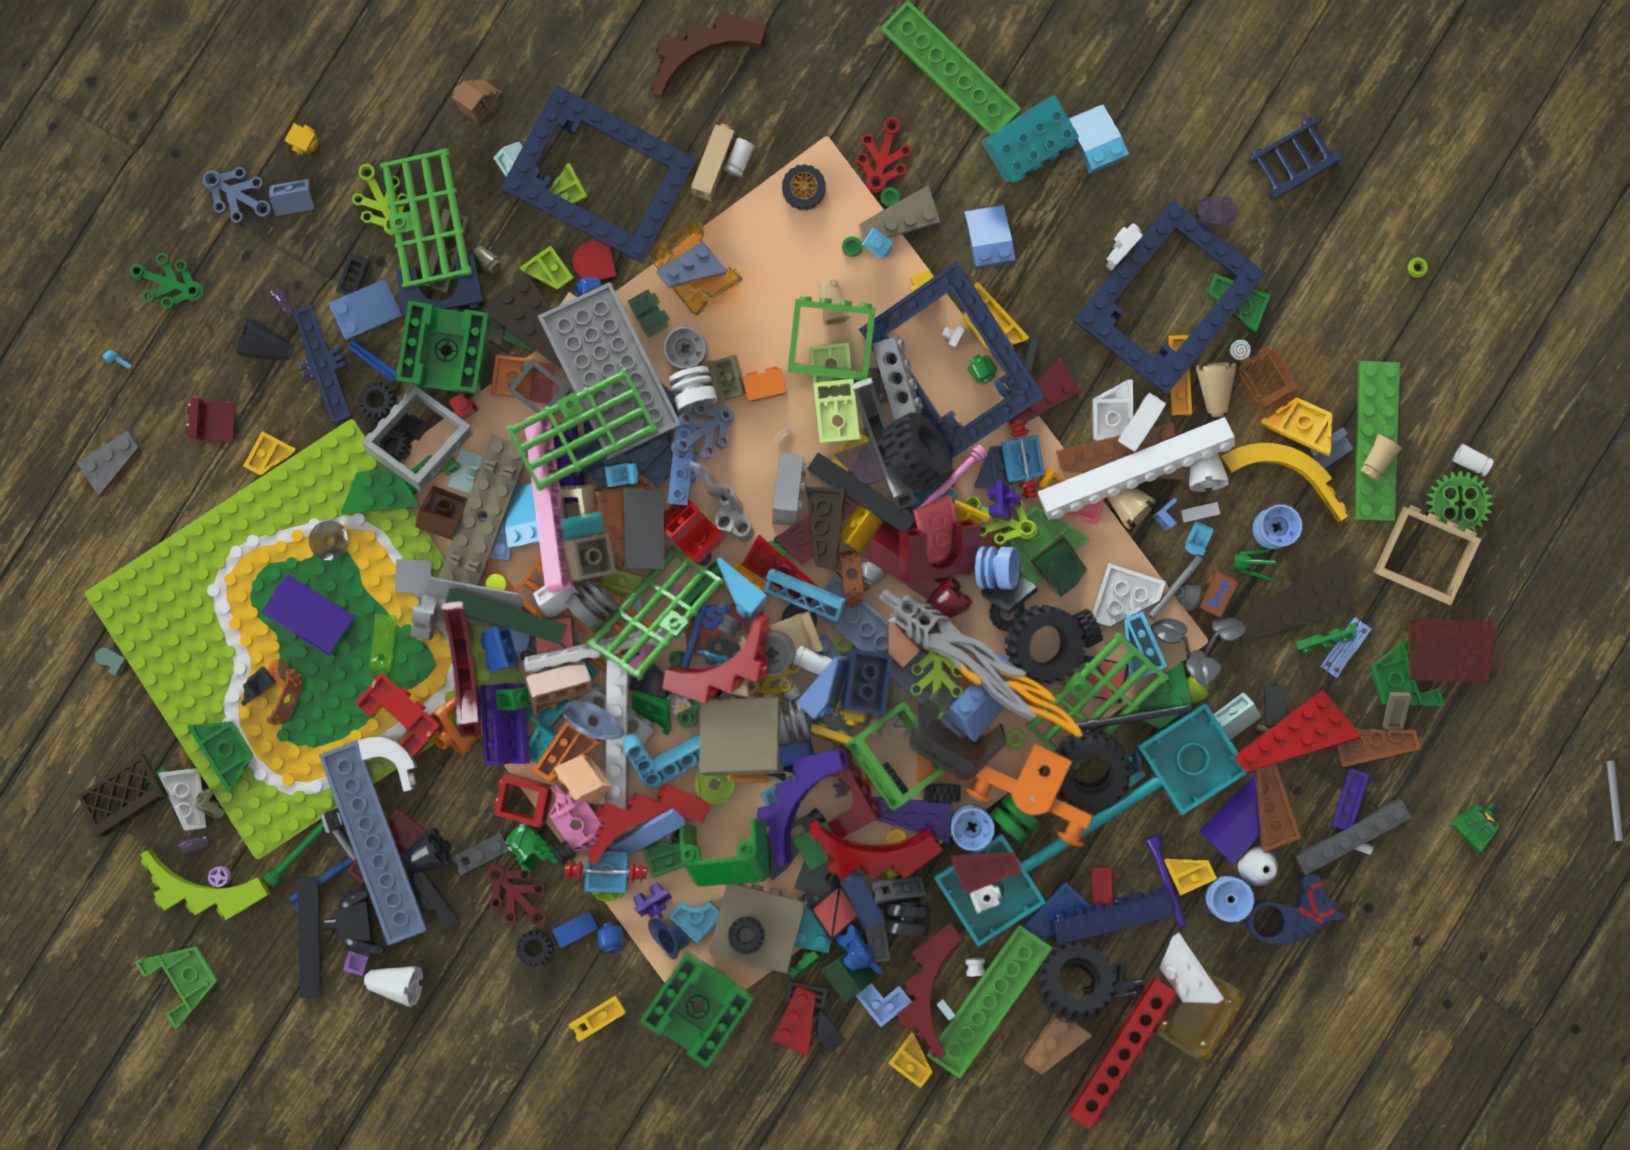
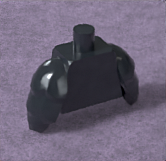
M362 885L357 889L350 890L342 897L339 902V909L335 910V918L325 919V930H336L337 938L342 939L345 947L356 954L363 953L368 956L384 954L386 951L384 946L368 941L373 939L370 900L360 901L369 897L370 894L367 886Z

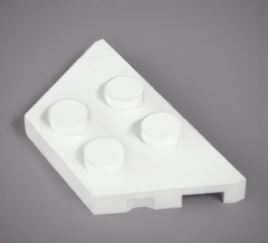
M1128 379L1092 399L1094 440L1121 435L1132 420L1133 379Z
M1178 933L1173 936L1160 965V970L1182 1002L1218 1003L1224 998L1181 935Z

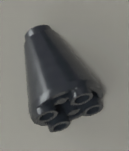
M247 318L242 333L245 337H240L236 350L239 356L290 360L294 348L290 341L258 320Z
M436 828L427 831L400 855L407 875L440 869L450 865L449 851L452 850V847L448 840H444Z

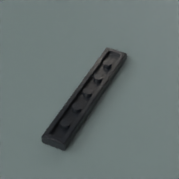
M817 453L807 468L834 488L845 489L846 496L899 531L910 530L916 521L915 516L904 509L897 510L894 502L820 453Z
M298 877L300 998H320L319 877Z

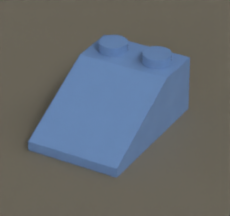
M1004 205L966 211L965 217L974 270L1014 264V248Z
M386 279L328 303L345 340H349L402 316Z
M846 656L834 657L796 702L813 719L830 717L836 710L835 705L838 703L846 672Z

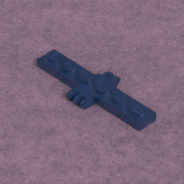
M313 305L293 311L309 358L304 360V364L298 366L299 370H308L301 373V377L310 376V379H317L333 424L351 418L352 415L336 370L348 366L347 362L340 364L338 362L345 359L344 354L336 356L337 353L343 351L342 347L328 350Z

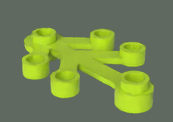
M364 164L359 168V175L364 181L368 182L377 201L357 193L352 198L353 203L356 206L364 205L382 211L385 219L374 216L370 211H364L361 214V219L366 224L374 223L383 226L385 232L393 236L389 221L391 212L387 206L389 203L387 191L384 197L375 180V169L369 164ZM370 170L371 175L366 177L365 172ZM392 176L393 180H398V183L394 186L396 191L400 187L401 181L397 176ZM401 193L397 196V201H399L401 197H406V199H408V196L404 193ZM357 197H362L360 203H356ZM405 206L398 207L399 213H403ZM366 214L371 215V218L368 221L364 219Z
M977 497L966 499L965 504L969 506L975 505L977 506L976 509L989 514L988 508L981 506L980 500ZM1021 500L1017 503L1021 507L1012 509L1017 513L1020 522L1012 519V517L1011 520L1004 521L1002 518H992L990 516V519L997 522L980 525V530L986 531L984 534H980V538L984 539L988 536V533L1006 527L1015 529L1005 534L997 533L995 535L994 542L997 546L1001 547L1006 544V541L1018 537L1025 540L1034 538L1037 534V526L1033 521L1027 519L1024 503ZM1028 528L1031 531L1029 533H1025L1024 529ZM999 537L1004 539L1002 542L997 541Z
M928 650L929 654L919 663L914 664L911 667V672L915 676L921 675L923 668L934 660L933 670L918 683L913 684L910 687V692L914 696L920 695L922 689L933 680L932 704L929 705L927 712L931 718L938 719L944 713V708L940 704L941 681L950 690L952 697L959 698L963 694L962 688L957 686L942 670V661L951 669L953 677L959 678L963 673L955 675L954 669L957 667L950 658ZM919 666L921 672L915 673L913 668ZM914 686H918L920 688L919 693L916 694L913 692L912 689ZM954 688H958L960 690V694L958 696L953 694ZM933 707H937L939 709V713L937 715H934L932 713Z

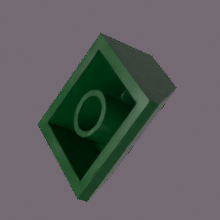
M1065 537L1032 561L1052 590L1060 597L1074 588L1087 570Z
M846 950L822 966L823 973L844 1003L864 990L877 978L869 966L855 971L847 968L844 964V958L848 955Z

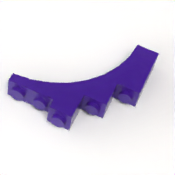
M845 748L793 759V772L797 779L776 783L775 796L779 803L757 808V819L767 820V827H769L768 836L773 844V859L777 866L792 863L790 851L791 829L798 808L806 795L824 778L849 768Z

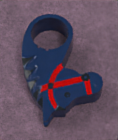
M1309 873L1307 875L1300 874L1298 878L1301 892L1297 896L1295 906H1289L1268 899L1257 900L1253 904L1252 911L1244 918V922L1248 932L1257 939L1272 944H1288L1307 939L1324 930L1333 920L1345 919L1346 916L1337 911V902L1331 900L1325 894L1321 878L1316 874ZM1264 906H1274L1281 919L1279 929L1277 928L1268 935H1259L1253 926L1255 913Z

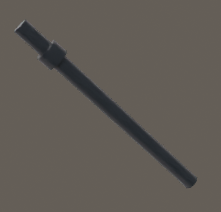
M1192 704L1097 720L1096 718H1091L1085 722L1076 723L1080 730L1089 729V731L1098 730L1099 727L1193 712Z

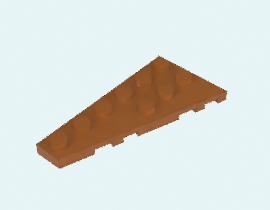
M1173 422L1152 426L1135 452L1118 441L1121 435L1057 450L1056 454L1060 470L1086 473L1174 438L1176 434ZM1183 467L1176 469L1171 474H1163L1157 477L1186 480Z

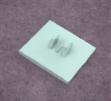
M460 449L456 461L461 464V468L451 475L448 486L470 494L484 456Z

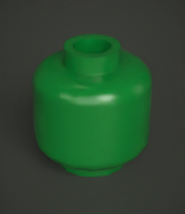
M978 354L969 360L971 364L967 370L976 383L984 385L996 377L997 367L988 355L981 357Z

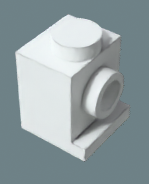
M992 884L969 892L977 913L1000 904L998 899L1002 898L998 887L994 888ZM985 894H989L991 897L988 902L983 900Z

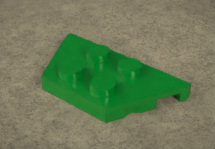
M392 470L356 472L341 512L342 514L413 508L420 507V504L404 479Z
M1182 661L1166 673L1170 679L1165 684L1162 683L1139 706L1140 709L1133 713L1193 704L1189 692L1188 679H1186L1184 670L1185 666ZM1126 704L1121 709L1124 710L1128 706V704ZM1179 714L1143 721L1161 729Z
M234 721L189 725L188 729L226 791L230 793L254 757L252 750Z

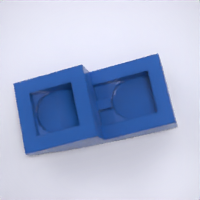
M587 911L554 928L551 932L559 948H562L597 930L598 927L590 911Z

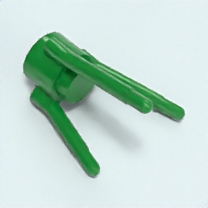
M1270 549L1247 552L1239 551V554H1234L1233 569H1237L1238 573L1248 574L1274 583L1278 582L1275 578L1246 569L1250 568L1251 564H1277V561L1251 559L1250 555L1268 553Z

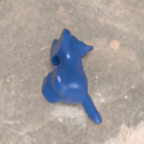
M850 925L845 936L842 934L837 935V942L848 953L844 958V964L847 968L855 971L869 966L876 973L883 974L881 967L874 961L872 948L866 945L861 938L863 931L859 932L854 925Z

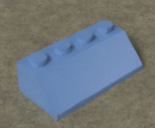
M1001 653L997 655V657L1004 663L1014 666ZM1000 676L1001 679H1002L1004 682H1006V681H1015V680H1011V679H1008V678H1005V677ZM972 683L944 715L975 742L1004 710L1005 706L996 701L981 684L977 686Z

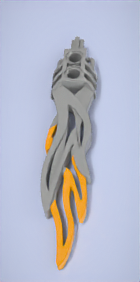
M886 589L882 592L879 599L894 609L891 617L896 624L905 629L908 637L912 638L913 635L914 640L918 644L921 641L926 650L950 658L954 665L977 686L981 684L1000 704L1024 718L1034 720L1036 716L1056 723L1078 738L1082 736L1079 727L1065 712L1031 695L1034 694L1051 703L1055 701L1054 696L1049 691L1025 677V671L1001 661L984 643L972 637L962 635L952 624L951 619L942 616L943 614L938 610H934L933 606L923 604L916 598L909 597L908 595H905L900 600ZM903 609L909 610L911 614L905 613ZM919 621H924L927 626L921 625ZM935 626L938 627L939 633L929 634ZM959 648L973 654L975 661ZM1000 676L1005 677V678H1008V679H1011V680H1015V681H1006V682H1004V681L1001 679ZM1014 692H1016L1019 696H1021V697L1024 698L1025 700L1029 701L1030 703H1032V704H1034V705H1037V706H1039V707H1042V708H1044V709H1048V710L1052 711L1053 713L1057 714L1058 716H1060L1061 718H1059V717H1057V716H1055V715H1053V714H1051V713H1049V712H1046V711H1044V710H1041V709H1038V708H1035V707H1032V706L1026 704V703H1025L1023 700H1021Z

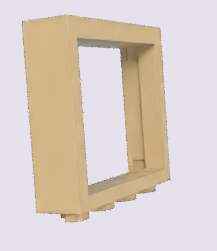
M1412 505L1409 508L1403 506L1374 572L1451 605L1481 539L1476 537L1477 533L1466 529L1463 532L1459 530V525L1450 521H1447L1446 524L1440 522V517L1429 513L1426 516L1420 513L1422 509ZM1408 515L1469 540L1445 593L1384 568Z

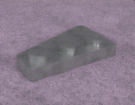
M126 431L79 461L78 465L97 495L101 497L105 492L104 490L115 480L117 474L128 464L140 447L131 432Z

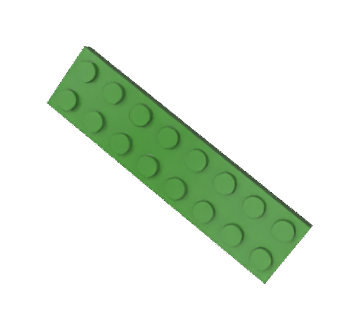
M908 0L880 28L902 52L989 135L1008 124L1021 111V108Z
M1358 362L1354 520L1395 521L1397 455L1383 475L1381 474L1378 481L1362 473L1361 469L1365 465L1364 462L1378 434L1397 444L1400 362Z
M1018 924L986 969L984 975L981 976L957 1010L955 1016L938 1037L946 1055L941 1059L937 1056L933 1058L928 1051L927 1056L960 1079L1052 950V946Z

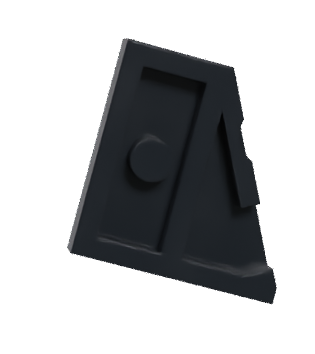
M652 663L643 674L641 680L631 675L628 690H637L647 694L668 697L669 690L662 688L665 672H662L657 665Z

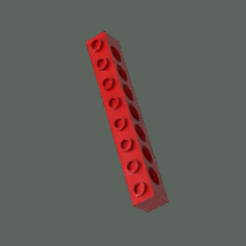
M1155 977L1151 979L1069 1109L1068 1115L1089 1129H1091L1092 1125L1096 1126L1101 1118L1099 1114L1102 1109H1107L1112 1101L1110 1097L1114 1091L1117 1092L1123 1083L1121 1079L1124 1074L1128 1075L1133 1068L1131 1063L1135 1057L1138 1058L1144 1050L1143 1044L1146 1040L1149 1041L1155 1032L1153 1028L1164 1019V1011L1167 1006H1171L1176 999L1175 990ZM1155 997L1161 1000L1158 1007L1151 1006V1000ZM1149 1015L1150 1021L1147 1024H1141V1016ZM1132 1032L1139 1033L1137 1041L1129 1040ZM1121 1049L1128 1050L1126 1058H1119L1118 1054ZM1116 1066L1118 1068L1117 1073L1113 1076L1108 1075L1109 1067ZM1100 1083L1107 1084L1105 1092L1100 1093L1097 1091V1086ZM1090 1100L1096 1101V1107L1092 1110L1086 1108V1104Z

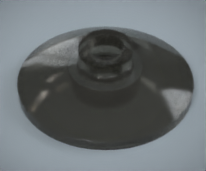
M323 521L312 529L309 536V546L316 557L326 561H333L346 553L349 547V535L340 523ZM332 537L334 539V543L332 545H329L327 543L328 538Z

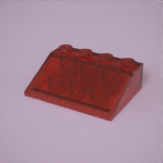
M1409 620V680L1487 683L1495 646V621Z

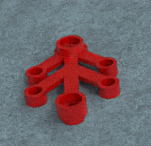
M894 117L888 118L884 123L886 135L880 153L873 142L872 135L865 134L862 137V145L868 148L877 167L874 172L868 163V156L865 153L858 154L856 162L862 166L868 176L866 186L872 193L882 192L887 181L896 176H904L906 173V166L899 163L895 166V169L883 174L886 166L902 157H909L912 151L909 145H902L899 150L888 156L893 136L900 129V122ZM894 124L896 128L890 130L888 126ZM867 137L871 139L869 144L864 142V139ZM902 149H909V153L903 154ZM861 156L866 158V161L863 163L858 160ZM902 167L904 172L898 173L896 169ZM875 180L880 183L877 187L872 185V182Z

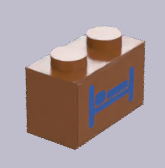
M1218 571L1213 574L1210 573L1205 582L1207 587L1197 608L1216 618H1221L1239 582Z

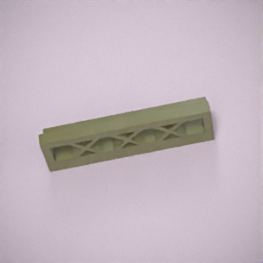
M443 208L440 219L442 232L453 231L451 227V211ZM460 215V220H463L462 229L466 231L469 217ZM436 241L433 243L428 260L431 277L442 274ZM457 244L451 250H448L445 245L446 253L452 261L449 269L450 272H454V258L459 256ZM452 279L446 280L444 288L435 286L434 283L423 286L448 294Z

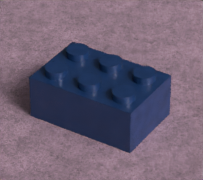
M857 649L848 651L841 712L874 717L885 715L892 655Z

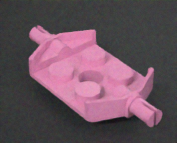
M557 783L553 784L550 789L556 796V802L549 813V817L573 851L588 850L591 844H595L597 840L595 833L598 827L603 826V824L597 820L598 817L587 802L574 800L569 793H564ZM572 820H580L582 827L575 828L572 825Z

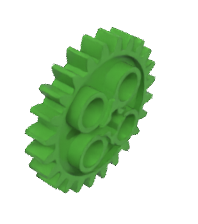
M1458 471L1457 476H1455L1454 472H1450V478L1442 475V482L1435 480L1438 485L1437 487L1430 486L1434 492L1433 494H1427L1431 501H1427L1426 504L1431 505V508L1427 509L1426 512H1432L1440 517L1439 521L1446 524L1447 521L1459 525L1458 529L1463 530V532L1466 529L1476 532V525L1483 527L1480 522L1481 520L1488 521V518L1484 515L1485 513H1491L1487 506H1491L1493 503L1487 502V499L1491 498L1492 495L1485 493L1489 487H1481L1484 484L1483 480L1476 482L1477 475L1470 478V472H1466L1464 477L1462 471ZM1458 486H1461L1460 496L1458 492ZM1448 488H1452L1454 491V495L1450 499L1445 496V491ZM1468 488L1474 491V496L1471 499H1467L1465 496V491ZM1460 499V501H1463V505L1458 507L1455 505V502ZM1447 508L1453 510V516L1449 519L1444 516V511ZM1468 508L1473 510V516L1470 519H1467L1464 515L1465 510ZM1458 511L1460 514V521H1457Z

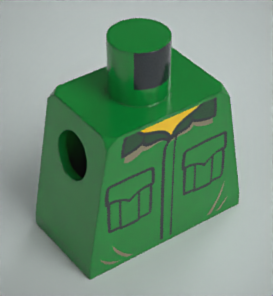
M1493 803L1485 810L1481 806L1475 805L1449 824L1475 851L1482 852L1499 828V824L1493 818L1500 812V809Z

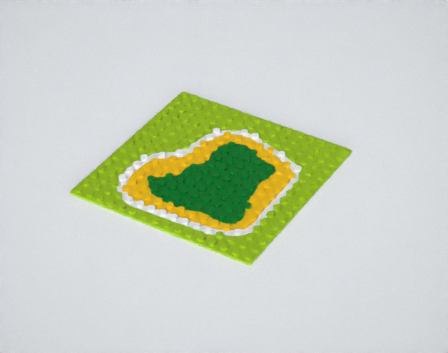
M353 419L340 425L85 592L86 598L209 788L214 790V796L255 859L263 858L322 819L321 813L338 808L321 763L320 754L370 737H385L400 742L409 732L385 708L381 707L370 718L355 704L380 672L399 689L404 687L412 695L409 698L413 702L420 701L426 707L424 711L430 717L432 712L445 704L450 697L456 698L453 665L445 621L436 620L432 640L411 637L413 608L415 605L420 604L423 594L395 592L394 574H396V559L432 561L431 575L434 578H439L445 562L444 556L429 533L415 527L417 515L412 508L342 514L341 512L356 472L386 469L381 462L365 451L363 445L365 435ZM287 575L355 616L354 622L345 631L340 644L330 656L261 614L276 587ZM470 624L473 634V654L477 666L479 694L480 685L525 683L516 666L497 672H491L488 669L485 661L487 655L481 647L480 638H482L481 633L491 628L485 625ZM265 666L276 683L243 707V683H246L250 676ZM293 668L302 675L303 688L292 715L287 722L281 725L269 724L266 722V718L271 715L285 686L286 670ZM289 694V695H287V696L285 697V699H284L285 705H288V704L291 703V701H292V695H291V694ZM456 709L449 716V719L454 724L456 729H458ZM234 721L252 750L254 757L230 793L226 791L188 729L189 725ZM433 737L428 741L429 744L419 754H421L422 752H424L425 750H427L435 744L433 741ZM379 756L365 760L374 784L398 769L394 762L385 757Z

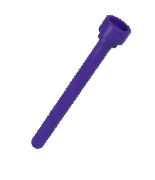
M1160 835L1148 837L1144 841L1146 847L1153 852L1179 928H1185L1186 922L1160 850L1162 843Z

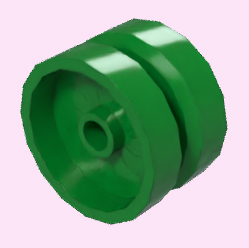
M1008 794L1002 800V805L1009 812L1006 814L1001 808L995 807L989 815L1007 835L1012 836L1022 845L1028 838V834L1021 826L1024 825L1030 831H1035L1040 823L1031 814L1021 811L1016 806L1012 796Z

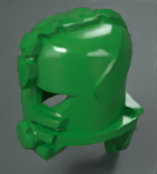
M520 823L508 835L506 845H508V849L512 854H516V860L523 871H534L536 869L535 858L537 857L543 861L551 860L554 864L559 862L552 851L553 846L549 843L550 840H542L534 826Z

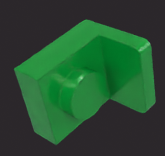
M527 687L495 690L498 710H518L529 706Z

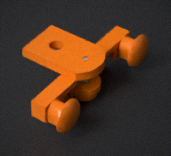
M1034 744L1018 780L981 764L975 776L978 779L973 789L965 788L966 793L973 799L983 803H991L993 800L988 798V795L994 785L1011 793L1016 806L1027 814L1040 815L1052 812L1070 821L1065 833L1057 831L1060 839L1072 846L1082 847L1085 845L1080 839L1084 830L1088 828L1093 816L1055 798L1072 761ZM1043 765L1050 767L1051 772L1047 777H1042L1039 774V769Z

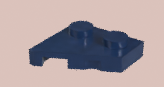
M991 446L974 488L996 486V481L1003 480L1004 485L1013 486V482H1008L1002 446Z

